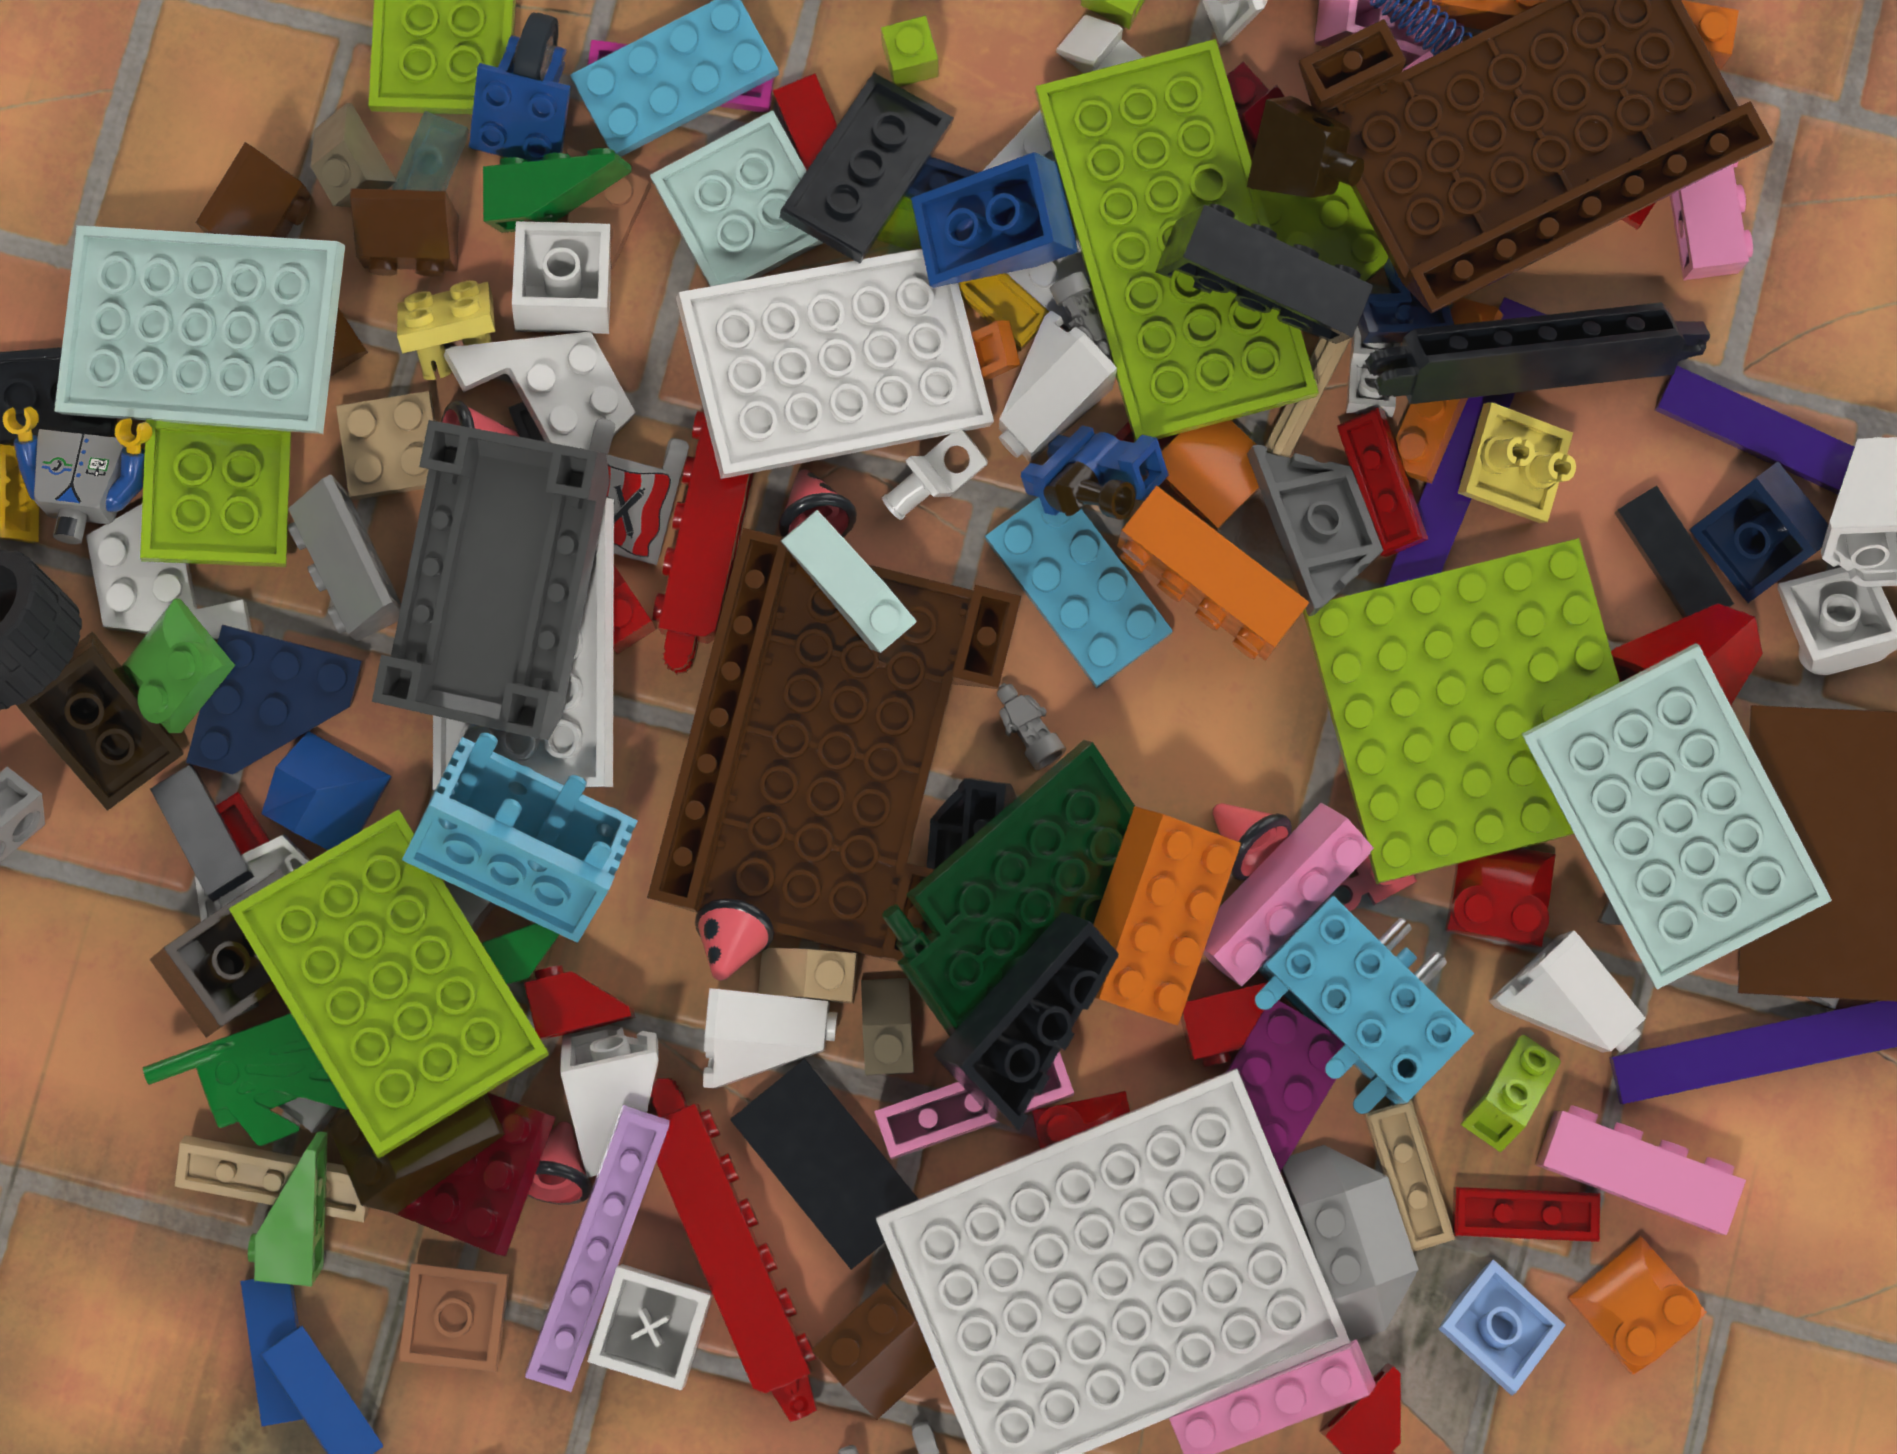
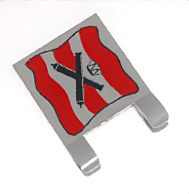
M602 418L597 419L589 450L598 451L607 456L610 477L607 498L614 499V554L657 565L689 445L684 440L671 438L668 441L662 469L608 455L615 431V423Z

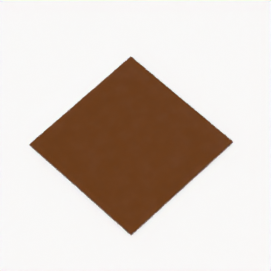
M1751 705L1749 742L1832 901L1740 947L1738 993L1897 1002V712Z

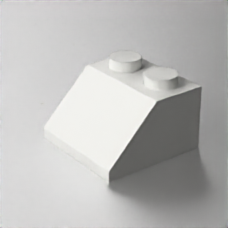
M516 221L512 311L515 331L557 333L591 331L597 334H609L611 298L610 224Z

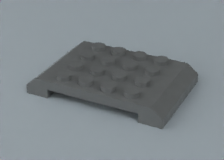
M428 420L419 467L428 469L392 653L391 656L381 655L372 702L532 738L549 740L562 718L610 482L607 456L598 451Z

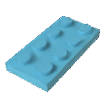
M713 0L570 74V77L607 147L622 157L778 76L779 69L742 1Z
M1038 497L985 535L987 543L1096 689L1172 634L1173 630L1082 509L1073 516H1066L1063 512H1059L1056 516L1046 514Z

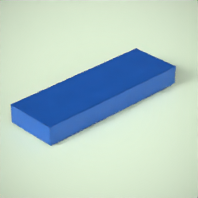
M254 1279L240 1281L261 1426L302 1420L303 1418L259 1355L299 1327L294 1286L291 1284L254 1281Z
M299 1326L259 1354L326 1454H374L384 1447L303 1326Z

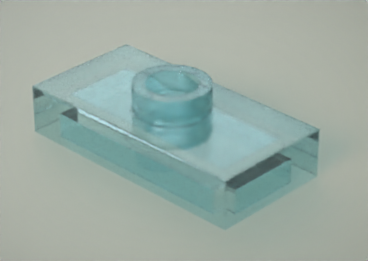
M424 111L397 174V182L393 184L391 190L446 191L469 137L470 131L468 127Z

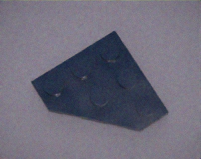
M222 625L217 644L235 664V667L200 709L186 763L232 775L243 770L252 763L351 707L363 661Z

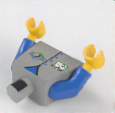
M30 406L24 408L25 426L17 422L16 412L13 407L6 410L3 415L4 427L12 434L18 435V438L14 440V446L20 473L30 498L35 501L47 516L57 518L53 538L67 544H81L86 522L112 523L118 511L123 510L142 490L145 450L141 448V444L147 442L153 433L152 427L147 422L137 425L136 437L131 432V418L120 420L115 427L116 438L39 429L37 437L32 435L31 431L39 420V415L34 408Z

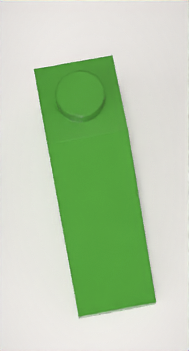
M318 1131L260 1229L257 1233H252L250 1237L248 1261L255 1263L254 1281L312 1287L324 1267L327 1132Z

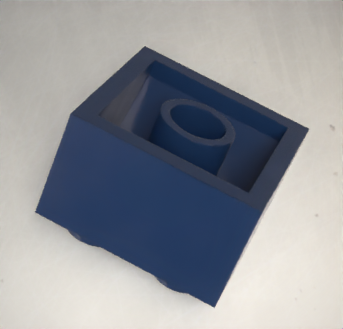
M1776 462L1689 530L1745 601L1749 603L1822 548L1829 524L1781 464Z

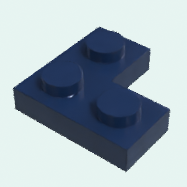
M1388 258L1384 270L1391 293L1369 295L1359 320L1358 328L1363 344L1403 343L1404 336L1414 329L1454 325L1449 305L1431 314L1402 284Z

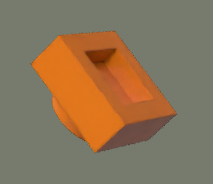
M995 321L971 333L983 380H990L1021 365L1010 321Z

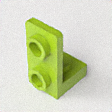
M1521 1035L1516 1040L1491 1087L1468 1111L1461 1126L1501 1153L1527 1126L1561 1063L1560 1059L1528 1036Z

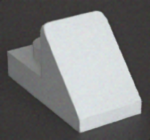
M1086 14L1056 49L1059 55L1082 73L1144 58L1122 40L1123 28Z

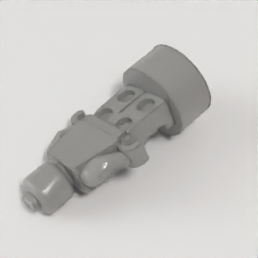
M1082 271L1073 273L1053 284L1049 289L1057 305L1068 307L1071 313L1072 321L1069 322L1072 329L1077 327L1084 332L1110 359L1111 351L1108 342L1104 341L1106 336L1099 314L1096 313L1088 295L1091 287Z
M1003 683L1000 685L997 696L1002 704L1005 705L1004 708H1001L999 714L1006 728V735L1010 737L1012 732H1017L1026 746L1024 754L1035 770L1045 768L1059 759L1066 752V748L1057 734L1050 733L1040 719L1041 716H1046V709L1040 707L1037 701L1030 695L1018 696V692L1012 684Z

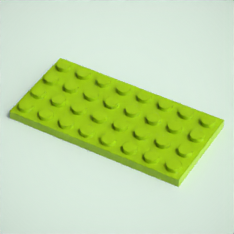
M1216 39L1036 86L1035 94L1053 157L1058 164L1070 217L1087 277L1104 329L1105 340L1108 342L1111 351V361L1117 367L1116 379L1134 442L1141 435L1161 439L1317 397L1319 391L1301 330L1279 322L1277 319L1279 311L1272 309L1270 313L1254 312L1239 306L1238 301L1235 299L1236 294L1212 291L1209 294L1194 288L1195 280L1191 276L1174 270L1172 277L1168 278L1155 272L1175 222L1204 204L1207 206L1209 204L1224 206L1235 213L1234 219L1248 226L1259 224L1271 229L1260 190L1246 187L1252 161Z

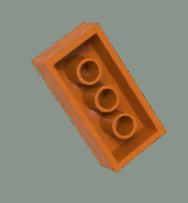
M1157 485L1121 530L1117 548L1123 551L1120 558L1129 567L1139 573H1142L1145 569L1160 580L1157 586L1162 592L1177 602L1184 598L1197 608L1194 614L1201 622L1215 631L1222 627L1235 637L1232 644L1240 652L1253 660L1259 656L1266 661L1310 603Z
M1134 806L1093 924L1119 953L1095 998L1178 1026L1241 845L1240 842L1168 815Z

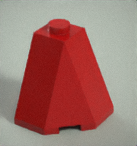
M1717 603L1616 647L1611 653L1619 681L1622 682L1697 643L1704 653L1728 702L1732 705L1763 654L1756 617Z

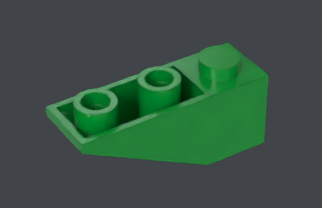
M607 148L590 149L587 151V156L571 157L565 153L545 154L543 160L528 162L526 159L516 157L501 159L499 161L500 165L483 166V221L501 233L515 232L516 221L556 222L632 172V165L616 154L614 150Z

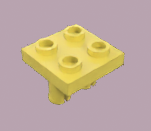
M473 280L463 281L453 285L450 291L433 295L428 291L417 292L407 296L404 302H400L397 305V338L402 354L417 351L423 371L422 375L425 380L436 379L434 373L436 369L433 361L436 362L440 378L452 373L444 358L445 343L462 340L463 345L492 342L490 333L495 332L493 296L489 282L477 284Z
M1493 402L1483 404L1458 494L1538 523L1548 522L1559 482L1569 481L1576 472L1575 460L1572 456L1567 455L1573 432Z

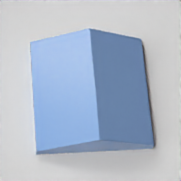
M1493 1259L1453 1302L1438 1329L1512 1396L1522 1386L1563 1330L1565 1324Z

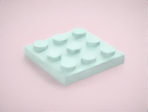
M773 110L650 175L656 190L709 286L758 278L823 244L818 239L779 218L781 208L807 171Z

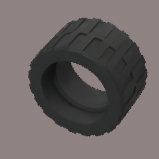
M8 549L0 550V710L28 701L29 698L38 695L52 681H55L73 657L75 647L78 646L79 633L82 628V619L79 617L80 611L77 605L28 556L26 557L22 552L16 550L9 551Z

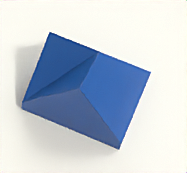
M308 731L275 767L261 814L329 850L362 831L392 776Z

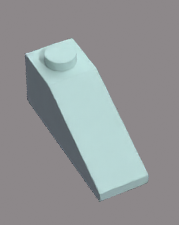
M818 510L814 511L780 540L871 650L879 653L883 652L917 622L883 580Z

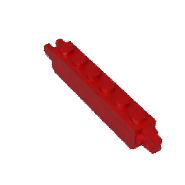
M697 411L692 430V438L698 439L695 457L687 456L683 470L682 484L689 485L685 503L677 502L673 516L672 529L679 530L675 548H667L663 562L662 574L669 576L665 594H657L652 620L659 622V631L662 635L666 636L665 652L662 653L664 658L662 659L665 661V666L668 665L667 669H670L676 675L687 673L688 670H691L698 642L709 644L715 639L739 546L754 473L724 479L720 478L705 413Z
M670 1077L667 1079L657 1078L653 1083L650 1097L654 1099L652 1103L658 1117L669 1120V1128L656 1163L752 1388L765 1394L772 1392L790 1422L804 1418L817 1411L809 1374L813 1371L809 1362L817 1358L811 1350L812 1345L806 1332L797 1335L790 1317L797 1314V1310L788 1289L785 1287L778 1290L771 1272L777 1270L778 1266L768 1243L759 1245L752 1227L759 1224L754 1209L748 1198L739 1200L733 1186V1182L740 1180L736 1167L729 1153L721 1156L713 1138L721 1134L710 1109L702 1112L699 1104L694 1103L688 1106L682 1090H679L680 1085L676 1084L677 1081L672 1080Z

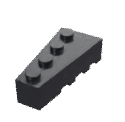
M1204 204L1175 222L1155 271L1156 273L1171 278L1174 270L1193 277L1195 280L1193 287L1211 294L1212 291L1236 294L1235 299L1238 301L1239 306L1254 312L1270 313L1272 309L1279 311L1277 316L1279 322L1335 344L1353 337L1373 288V285L1360 279L1361 274L1357 270L1341 264L1332 266L1318 259L1319 253L1300 244L1290 246L1276 239L1277 233L1272 229L1259 224L1248 226L1234 219L1235 213L1218 204H1209L1208 206Z
M1062 912L936 1051L934 1056L993 1119L1020 1132L1028 1118L1024 1114L1035 1093L1041 1095L1050 1079V1076L1046 1075L1060 1049L1066 1050L1074 1036V1033L1071 1031L1083 1009L1088 1010L1119 953L1090 921Z

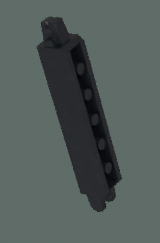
M1661 302L1418 328L1404 336L1402 346L1375 350V352L1368 356L1365 362L1370 375H1378L1377 380L1374 382L1379 396H1387L1388 398L1389 396H1406L1410 404L1674 375L1678 361L1704 354L1710 333L1703 321H1675L1668 307Z

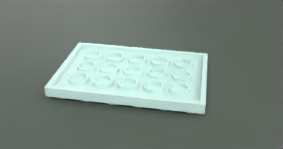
M77 225L54 411L64 415L117 419L131 418L132 420L144 421L148 419L172 423L323 434L345 245L338 241Z
M1697 643L1522 733L1528 748L1656 989L1832 901L1704 653Z

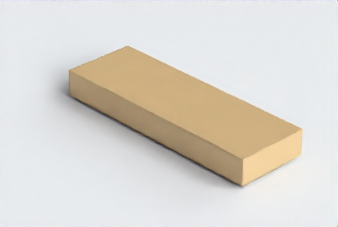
M1409 1100L1406 1104L1399 1103L1364 1114L1382 1174L1388 1176L1412 1251L1416 1252L1455 1240L1412 1100Z

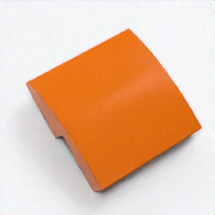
M1232 420L1180 433L1161 451L1169 474L1164 482L1211 527L1218 531L1246 501L1248 502L1260 490L1247 456L1251 447L1257 444Z

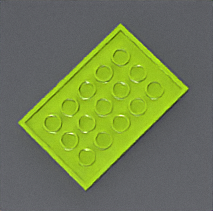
M399 809L229 908L378 1159L549 1055L443 880L402 860L414 833Z

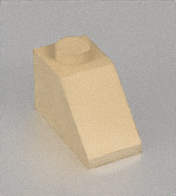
M767 948L762 952L758 993L853 1004L858 956L856 953Z

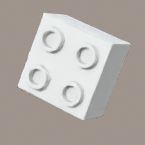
M624 1264L617 1266L587 1362L682 1390L686 1386L712 1301V1291Z

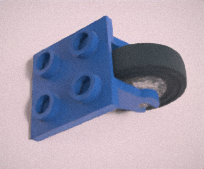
M531 13L525 23L521 37L510 36L499 67L482 63L478 65L469 148L507 158H523L528 162L543 160L545 154L563 152L571 86L559 83L565 66L564 56L567 50L557 47L559 30L558 20L555 17L542 13Z

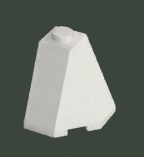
M1052 310L1044 316L999 419V430L1002 432L999 436L1001 443L1014 457L1018 458L1022 454L1030 463L1048 448L1050 442L1057 435H1062L1113 389L1117 367L1084 332L1077 327H1074L1069 332L1060 328L1065 322Z
M1897 437L1857 439L1821 549L1824 561L1833 567L1840 565L1848 571L1850 580L1860 587L1897 586Z
M1574 930L1556 936L1489 1000L1495 1008L1602 1053L1610 1052L1614 1048L1622 1052L1641 1035V1032L1636 1027L1646 1019Z
M709 988L704 1037V1052H706V1058H709L708 1067H704L703 1087L717 1089L825 1051L826 1041H835L838 1013L829 1012L830 1003L823 1000Z
M608 1025L562 1035L560 1073L587 1177L598 1174L622 1106L625 1105L647 1113L658 1065V1039L656 1033L641 1031L637 1034V1038L624 1036L622 1027Z

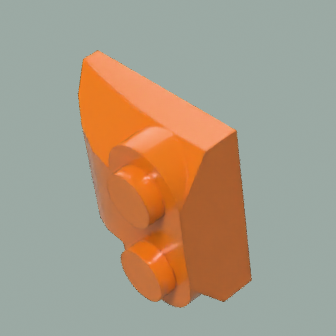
M1642 1236L1634 1240L1567 1297L1627 1371L1633 1375L1661 1357L1689 1333L1707 1313L1701 1306L1696 1294L1684 1286Z

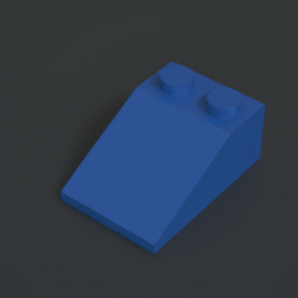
M1036 152L911 198L929 284L934 288L1033 268L1078 252L1058 164Z

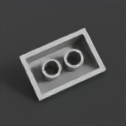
M332 475L322 478L288 508L294 520L293 523L288 525V529L299 550L307 548L313 559L314 564L307 568L317 589L320 592L327 589L334 603V606L328 608V613L337 631L340 634L347 631L349 636L355 641H359L398 622L401 602L348 492Z

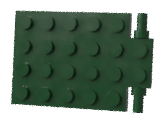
M1083 740L906 894L932 930L927 937L921 928L913 927L897 904L890 906L882 914L883 919L898 938L896 946L904 955L897 962L949 1036L954 1033L1062 912L1094 924L1135 805L1093 742Z

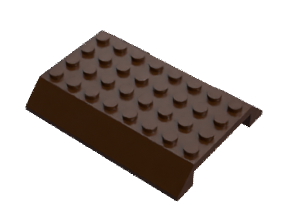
M1547 0L1404 71L1402 69L1406 58L1385 19H1382L1299 60L1298 63L1311 106L1349 128L1351 135L1346 153L1362 158L1364 161L1362 177L1356 185L1351 187L1402 284L1431 314L1773 144L1752 102L1749 101L1738 106L1681 0Z
M743 528L647 898L698 913L703 905L716 899L727 898L745 901L756 906L769 917L775 933L898 962L904 955L896 946L898 938L882 917L883 912L887 908L897 904L914 928H921L926 937L932 932L906 894L933 872L934 869L910 864L907 861L951 686L955 684L999 689L1021 596L975 585L974 590L869 565L917 621L883 652L879 653L869 648L780 540L784 537Z

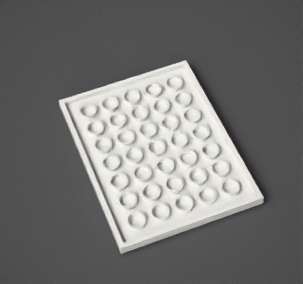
M1236 1068L876 1217V1221L972 1454H1083L1351 1343Z

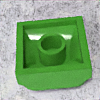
M174 599L122 665L125 673L138 691V706L143 717L149 722L161 723L169 733H182L235 667V664L181 599Z

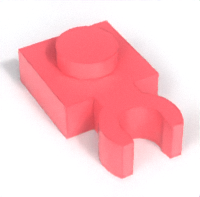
M1368 856L1354 870L1357 876L1353 878L1347 877L1340 885L1347 888L1350 892L1349 902L1343 905L1349 911L1354 910L1359 905L1362 895L1366 893L1372 904L1375 905L1412 885L1417 880L1414 875L1376 884Z

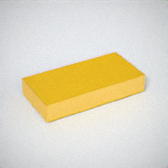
M1007 273L958 283L962 299L988 323L1010 321L1016 348L1020 351L1035 337L1044 316L1049 313L1044 306Z

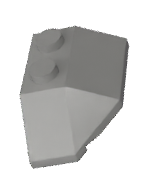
M1326 1145L1290 1155L1281 1171L1290 1198L1350 1342L1385 1331L1419 1270L1388 1176Z

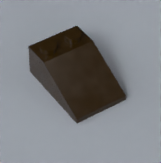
M93 632L78 642V646L75 647L73 657L55 681H52L38 695H34L28 701L16 705L107 811L184 754L176 740L161 723H152L143 717L138 706V691L119 662Z
M280 869L163 947L150 959L206 1038L277 989L229 908L285 876Z
M487 1093L379 1159L349 1109L328 1124L360 1205L394 1214L403 1210L505 1135Z

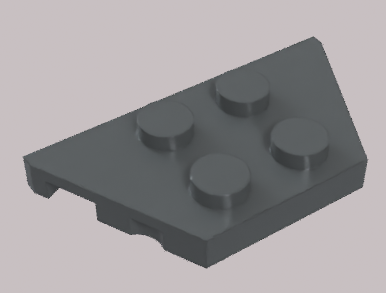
M1254 445L1247 453L1249 462L1298 591L1303 598L1310 602L1306 607L1308 617L1313 616L1376 560L1384 550L1351 466L1334 462L1321 463L1312 457L1297 453L1288 458L1267 453V446Z

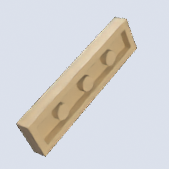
M185 1135L179 1145L175 1187L274 1205L301 1157ZM327 1162L325 1215L364 1222L368 1216L369 1207L360 1205L345 1165Z

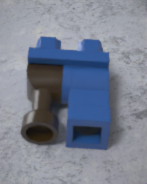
M1083 425L1071 437L1057 435L1048 446L1047 455L1049 459L1043 465L1030 463L1021 472V479L1026 493L1040 498L1046 514L1056 516L1059 512H1063L1066 516H1073L1085 504L1099 506L1103 515L1118 520H1123L1130 515L1135 499L1145 501L1156 485L1159 486L1169 476L1156 437L1141 435L1134 443L1121 441L1106 432L1095 434L1092 427ZM1141 475L1148 476V478L1143 481Z

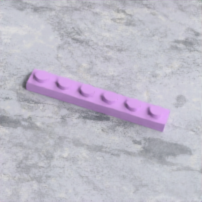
M625 1105L622 1106L526 1368L525 1378L572 1392L612 1283L616 1267L619 1264L669 1128V1120Z

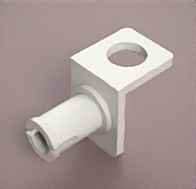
M964 430L951 433L925 456H910L905 461L913 473L891 492L885 494L882 500L889 511L896 518L902 520L907 513L930 494L933 497H950L988 464V461ZM953 446H961L969 454L970 461L968 467L961 473L951 472L947 469L944 462L945 453Z

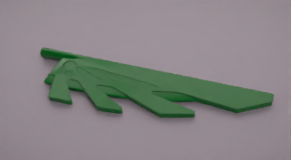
M533 923L481 943L506 984H511L528 979L560 934ZM291 1013L142 1067L144 1077L149 1085L196 1068L217 1126L223 1128L239 1122L258 1146L266 1145L300 1130L299 1125L270 1110L302 1097L341 1109H348Z

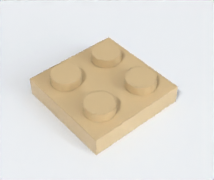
M429 391L336 406L348 493L352 500L425 489L428 469L419 467L428 420L435 421L432 395Z

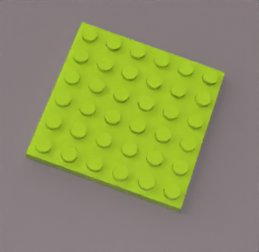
M1579 538L1332 599L1313 616L1308 617L1306 609L1304 610V619L1363 836L1374 848L1369 855L1376 884L1574 835L1522 733L1620 683Z

